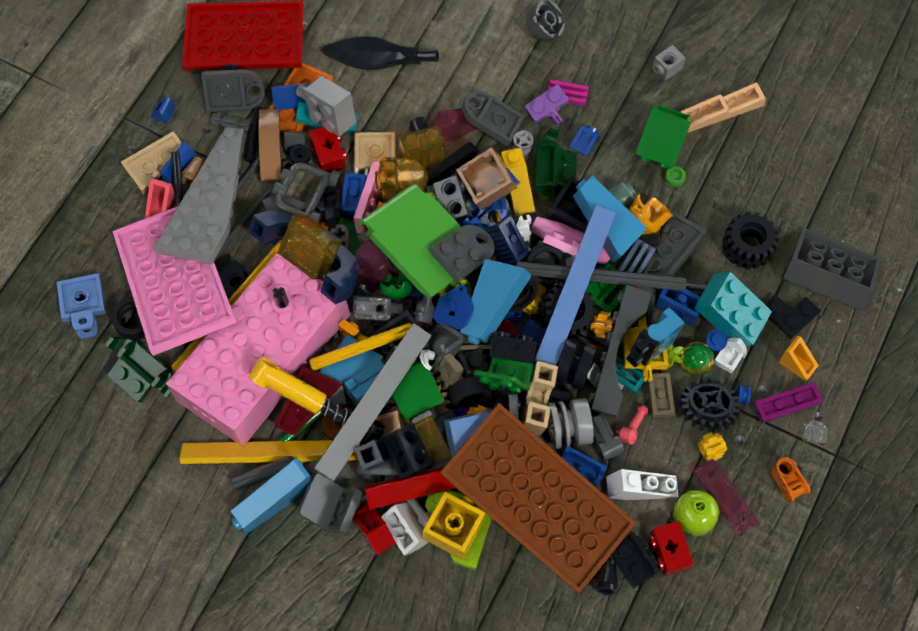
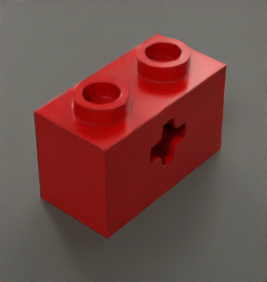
M325 127L309 131L310 142L320 169L331 173L333 170L338 171L346 168L345 160L348 157L345 148L340 147L341 138L333 132L327 131Z
M677 521L653 528L650 533L651 536H649V543L651 548L656 550L658 556L656 560L659 564L658 569L663 571L664 577L691 570L694 562L680 522ZM667 545L670 549H674L672 554L670 550H666Z

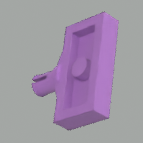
M557 84L525 105V109L536 124L544 118L551 117L558 126L564 121L558 114V111L569 102V99Z

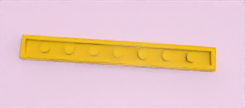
M333 440L247 442L243 446L237 442L183 443L180 464L275 462L289 456L294 460L298 458L300 462L320 461ZM355 450L348 461L358 460Z

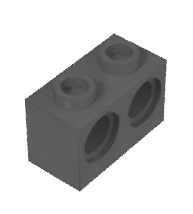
M455 175L433 183L437 199L457 223L467 216L469 218L473 217L471 211H474L471 200L467 199L466 192L468 190L462 179ZM456 186L455 192L449 195V189ZM461 205V211L458 214H455V208Z

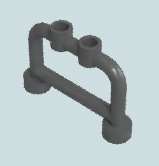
M303 162L293 164L289 170L284 168L279 179L282 183L276 182L272 194H275V206L280 211L302 216L318 225L321 214L314 210L327 184L332 187L338 185L341 172L333 170L330 173ZM298 171H305L321 178L305 211L286 205L282 201Z

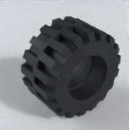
M746 212L745 215L741 213L738 214L737 218L734 217L729 223L722 240L724 242L722 248L726 250L725 256L730 257L731 263H738L737 266L740 268L742 265L745 266V269H750L751 266L757 269L760 264L764 266L771 259L778 245V229L773 227L774 222L772 220L768 221V217L765 215L763 217L759 216L760 213L755 212V214ZM740 236H753L759 241L760 245L750 246L743 242Z
M563 282L548 289L541 296L543 300L538 303L541 309L537 310V314L541 315L542 318L539 321L540 324L544 322L545 326L543 328L545 330L563 289ZM585 291L568 337L584 332V330L591 326L590 323L594 322L595 318L592 315L596 314L597 309H593L596 302L591 300L593 296L591 292L587 293Z

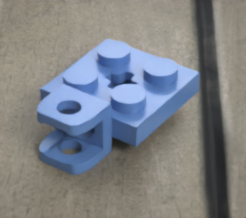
M100 274L58 281L57 290L63 323L71 321L80 339L97 336L98 323L96 316L106 314ZM81 294L86 297L83 301H76ZM91 329L89 332H83V330Z

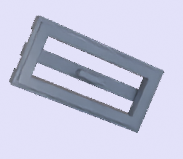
M637 239L618 271H625L638 247L642 245L643 247L628 272L633 273L646 249L650 251L637 273L642 274L657 249Z

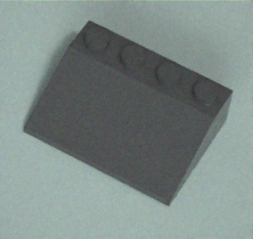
M803 227L783 279L863 311L874 291L881 258Z

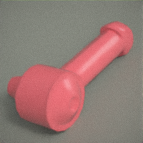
M645 405L638 407V411L628 427L624 426L621 430L615 431V435H618L622 443L632 445L636 442L637 428L644 416L648 414V408Z

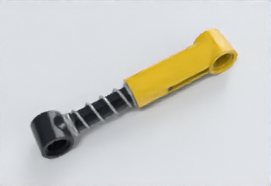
M265 357L258 359L248 375V378L256 385L269 388L314 414L322 412L324 416L331 417L333 421L340 422L342 426L351 415V413L347 412L346 408L342 409L338 406V403L333 404L329 398L326 399L325 393L285 372L277 364ZM375 419L360 442L366 444L380 439L386 427Z

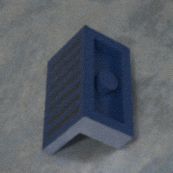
M511 215L504 217L496 225L483 228L494 242V255L498 262L514 264L530 253Z

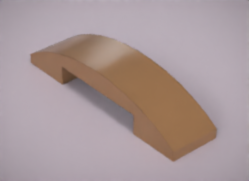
M280 109L259 110L261 182L281 181L279 180L282 173Z

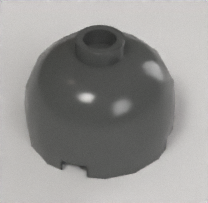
M542 0L530 8L526 16V25L531 35L536 39L544 41L560 36L564 31L565 23L561 21L560 16L563 15L561 10L550 0Z

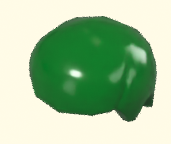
M389 274L379 284L380 291L391 299L407 297L413 287L410 280L401 274L397 278H393Z

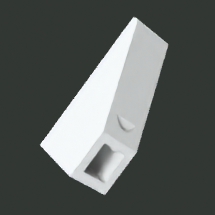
M620 469L606 476L608 498L644 500L679 497L677 478L674 475Z

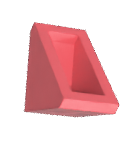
M153 178L150 179L145 218L172 209L175 202L172 184Z

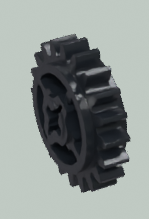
M700 379L698 385L695 382H691V386H686L684 392L681 393L680 413L686 415L685 421L692 420V427L698 424L700 431L705 427L708 428L709 433L712 432L713 428L721 432L722 427L728 430L730 424L735 425L736 419L739 418L741 404L738 403L739 397L734 396V390H727V384L722 387L720 386V381L714 384L711 379H708L707 383Z

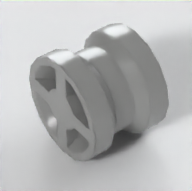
M518 131L513 137V149L521 148L523 156L531 153L533 147L532 134L528 131Z

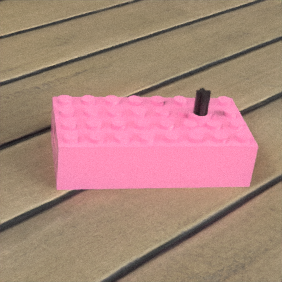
M277 253L232 305L231 309L237 323L209 333L169 379L166 385L178 403L243 446L284 397L269 388L256 385L248 378L258 359L265 357L277 364L280 369L297 378L301 367L308 368L310 359L317 357L322 351L323 346L339 330L338 324L343 318L347 320L350 316L347 301L334 304L321 293L323 281Z

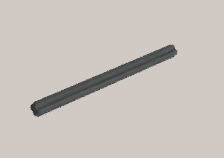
M520 261L516 265L517 267L525 268L532 276L562 279L567 278L571 268L570 266ZM594 269L590 278L592 282L682 291L687 286L686 278L601 269Z

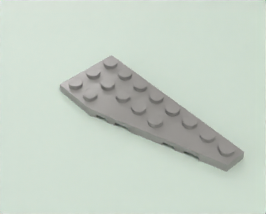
M228 126L224 128L154 246L156 254L212 265L231 229L230 219L233 217L232 207L238 186V170L241 167L240 157L241 153H243L246 136L244 129Z

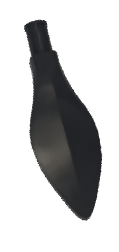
M371 36L344 39L326 45L321 49L327 57L352 68L363 70H379L397 65H421V62L439 61L438 49L420 50L418 47H406Z

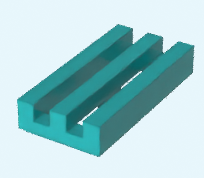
M616 355V363L624 368V360ZM616 366L618 383L636 394L644 382L643 372L639 369L625 368L640 378V380H637Z

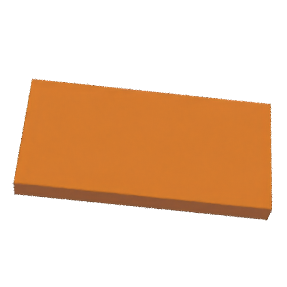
M302 63V68H294L283 86L313 83L321 76L333 82V76ZM272 102L269 109H275L274 102ZM298 108L280 110L281 135L284 136L285 132L302 133L306 125L295 123Z

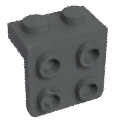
M314 474L300 504L298 514L330 533L346 534L351 527L352 518L360 504L363 492L357 488H343L320 474Z

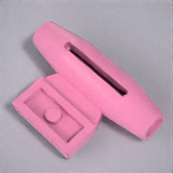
M538 216L531 228V232L543 239L544 243L573 256H576L584 236L583 232L566 224ZM603 247L597 264L606 266L610 257Z

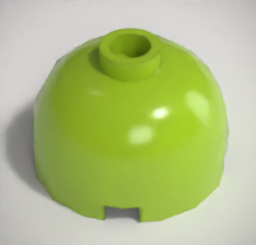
M688 491L681 495L675 503L673 509L674 522L679 521L683 532L685 531L691 534V536H703L709 533L718 522V504L713 496L705 491Z

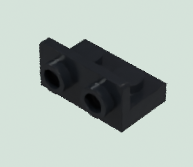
M634 532L622 540L611 554L633 589L656 576L659 571V564L656 558L648 554L645 549L646 544L641 536H636Z

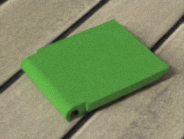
M411 184L358 222L359 228L364 224L367 226L368 231L366 235L370 236L369 238L410 282L429 298H432L454 281L429 253V250L432 246L461 228V226L430 193L425 194L417 185Z

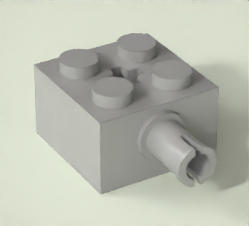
M323 76L319 77L308 87L304 84L297 87L296 95L306 100L310 119L314 123L325 127L327 131L333 132L340 137L356 123L352 96L347 90Z

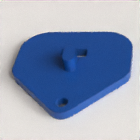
M460 284L439 298L434 311V319L437 323H443L456 329H462L469 323L474 306L465 285ZM450 311L455 312V316L449 315Z

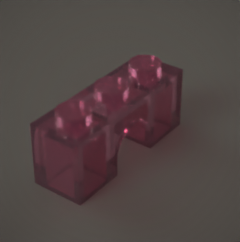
M369 238L355 252L356 259L362 266L359 271L358 281L368 285L369 290L377 295L380 292V282L385 280L390 274V259Z

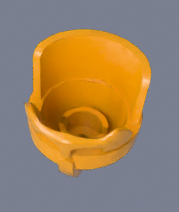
M639 194L629 208V211L647 228L642 235L657 233L661 226L673 216L670 210L654 197L650 198L643 205Z

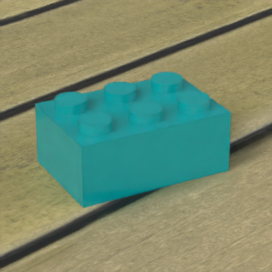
M731 272L713 274L694 307L718 330L723 331L727 338H741L745 346L754 345L772 312Z

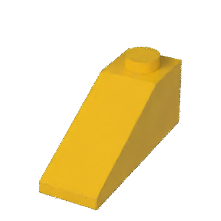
M521 148L502 151L501 160L520 181L517 185L518 188L509 193L515 216L535 212L527 167Z

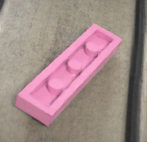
M373 161L353 218L357 233L366 232L367 226L364 224L359 228L358 222L376 209L377 196L381 195V184L386 179V172L382 169L381 162Z

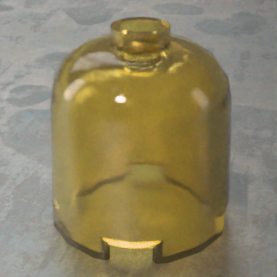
M384 157L380 160V170L375 172V184L377 191L382 192L383 199L393 198L411 184L417 185L424 192L428 175L426 168L420 161Z

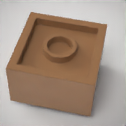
M492 147L456 169L475 204L482 210L518 188L499 154Z

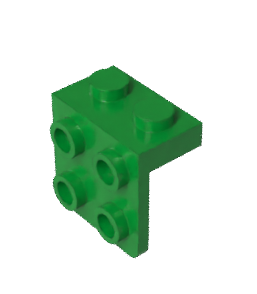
M492 357L489 372L474 370L473 375L479 378V382L488 384L489 388L501 390V387H506L508 391L521 393V390H530L535 365Z

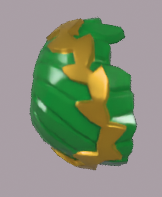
M692 342L684 347L680 355L683 363L679 364L681 369L689 375H694L695 373L705 374L711 370L715 356L707 344Z

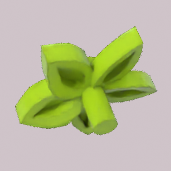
M672 344L667 348L668 368L673 366L674 362L683 363L680 355L684 347H675Z

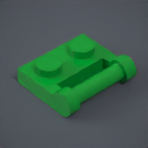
M609 263L602 269L617 271ZM591 282L586 292L592 293L591 300L596 302L594 306L600 312H610V317H612L614 310L620 305V303H617L620 292L608 305L603 301L617 284ZM619 284L622 286L621 291H625L626 285Z

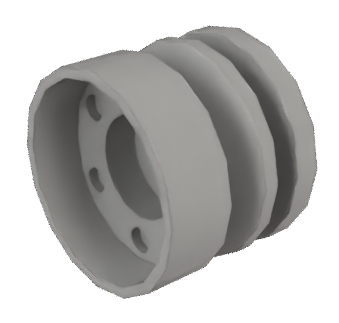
M586 398L570 400L569 410L566 409L563 401H559L558 412L554 402L548 403L547 406L551 407L547 431L554 449H560L562 441L565 447H570L572 436L578 446L593 443V423Z

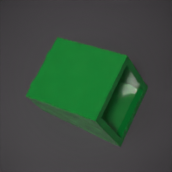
M655 103L636 154L640 155L639 159L647 162L654 160L659 162L658 165L663 168H674L693 116Z

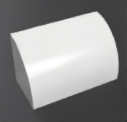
M407 502L394 505L381 516L403 555L413 553L429 543L423 539V527L417 522L418 516Z

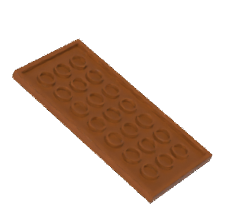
M500 403L494 407L439 472L578 594H580L636 524L632 518Z

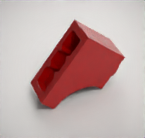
M365 504L355 511L352 520L376 555L396 544L386 522L374 509L369 510L368 505Z

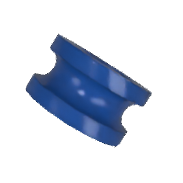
M738 385L736 396L739 397L738 403L744 402L745 405L749 404L751 396L750 386L744 388L742 385Z

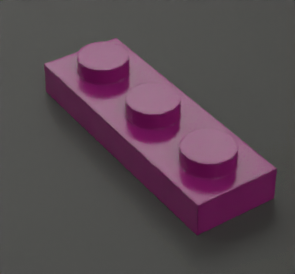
M815 382L757 400L753 405L763 424L823 403V399Z

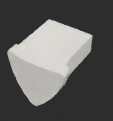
M736 337L728 338L726 347L719 352L714 360V364L732 374L741 358H745L747 355V349L743 340Z

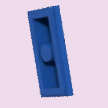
M308 83V84H304V85H305L306 87H308V86L311 85L312 83ZM301 84L272 87L274 108L280 110L296 109L299 102L306 103V100L296 95V89Z
M183 142L176 150L180 152L181 172L194 157H198L186 142ZM171 157L160 173L163 181L172 184V187H174Z

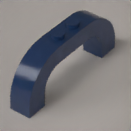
M266 211L253 215L249 233L262 244L273 240L294 242L332 272L325 275L321 288V293L330 301L338 304L352 295L360 271L359 264L355 256L314 222L293 213Z

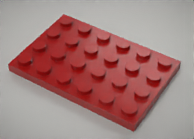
M304 1L187 4L182 61L183 71L221 70L227 64H234L239 69L302 68Z

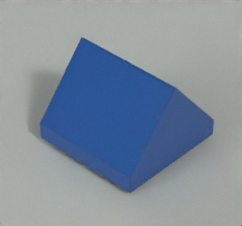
M166 97L158 101L151 114V118L168 124L176 108L172 100Z

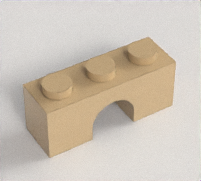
M537 361L534 364L535 368L530 390L526 391L521 422L535 435L540 436L548 426L551 407L547 405L550 393L555 387L558 366Z

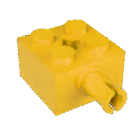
M444 492L423 529V539L463 560L485 521L486 513L473 507L474 503L465 495L460 500ZM454 524L458 525V527L451 528L450 526H453Z

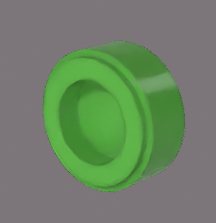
M678 166L670 167L665 174V182L671 187H680L686 178L685 171Z

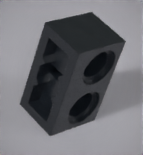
M414 423L382 437L400 479L433 465Z

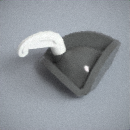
M438 323L429 333L432 336L424 346L423 351L420 352L423 366L430 370L431 373L438 371V367L445 355L451 353L455 356L460 351L463 342L462 334L443 323Z

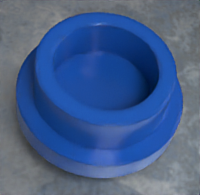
M712 330L706 336V344L711 350L720 351L727 345V336L721 330Z

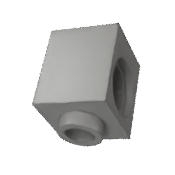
M671 45L655 57L652 68L656 75L661 76L666 81L683 69L686 58Z

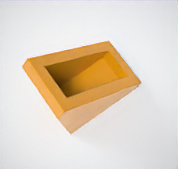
M797 336L779 361L781 365L805 381L810 378L819 366L801 336Z

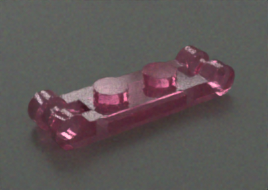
M714 459L706 461V465L698 466L693 470L695 477L703 484L708 493L713 496L738 536L744 535L750 527L754 528L759 525V521ZM710 472L714 474V477L711 479L707 476ZM741 514H743L746 519L742 522L738 518V516H740Z

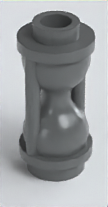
M423 294L422 301L417 304L416 312L414 311L413 315H416L415 321L432 324L435 307L432 303V298Z

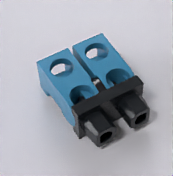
M670 308L666 309L657 324L650 325L648 330L644 328L640 331L630 350L631 353L626 358L627 361L635 368L641 363L646 367L652 359L673 344L685 322Z

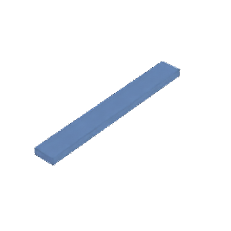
M596 204L534 359L535 363L540 361L557 365L616 212Z

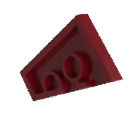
M303 366L297 376L301 381L325 393L326 399H330L343 385ZM286 399L274 427L296 436L315 414Z

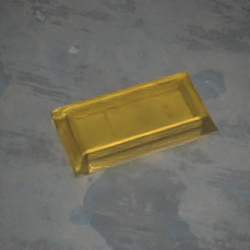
M432 415L414 423L432 464L451 456Z

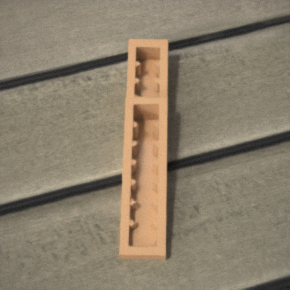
M756 82L724 97L720 94L680 112L693 116L687 132L689 133L765 106L766 97Z

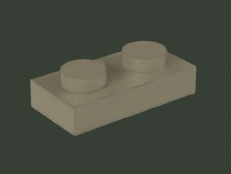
M670 373L652 374L653 380L648 382L652 418L674 417L675 408Z

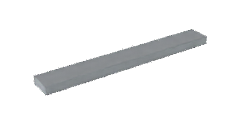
M412 324L314 470L332 482L335 480L354 452V449L358 446L431 338V334L416 324Z

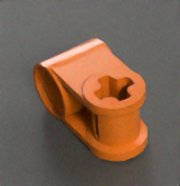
M781 458L772 467L771 475L788 503L794 502L795 498L803 494H810L811 489L808 482L792 459ZM779 466H784L788 474L782 473Z

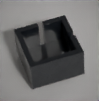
M570 177L551 206L547 219L561 222L585 233L589 222L573 198V195L578 191L575 187L580 182Z

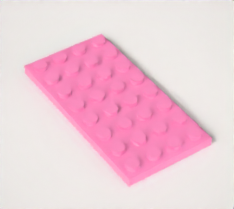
M178 206L113 231L152 356L237 323L214 262L211 265L156 254L154 246Z

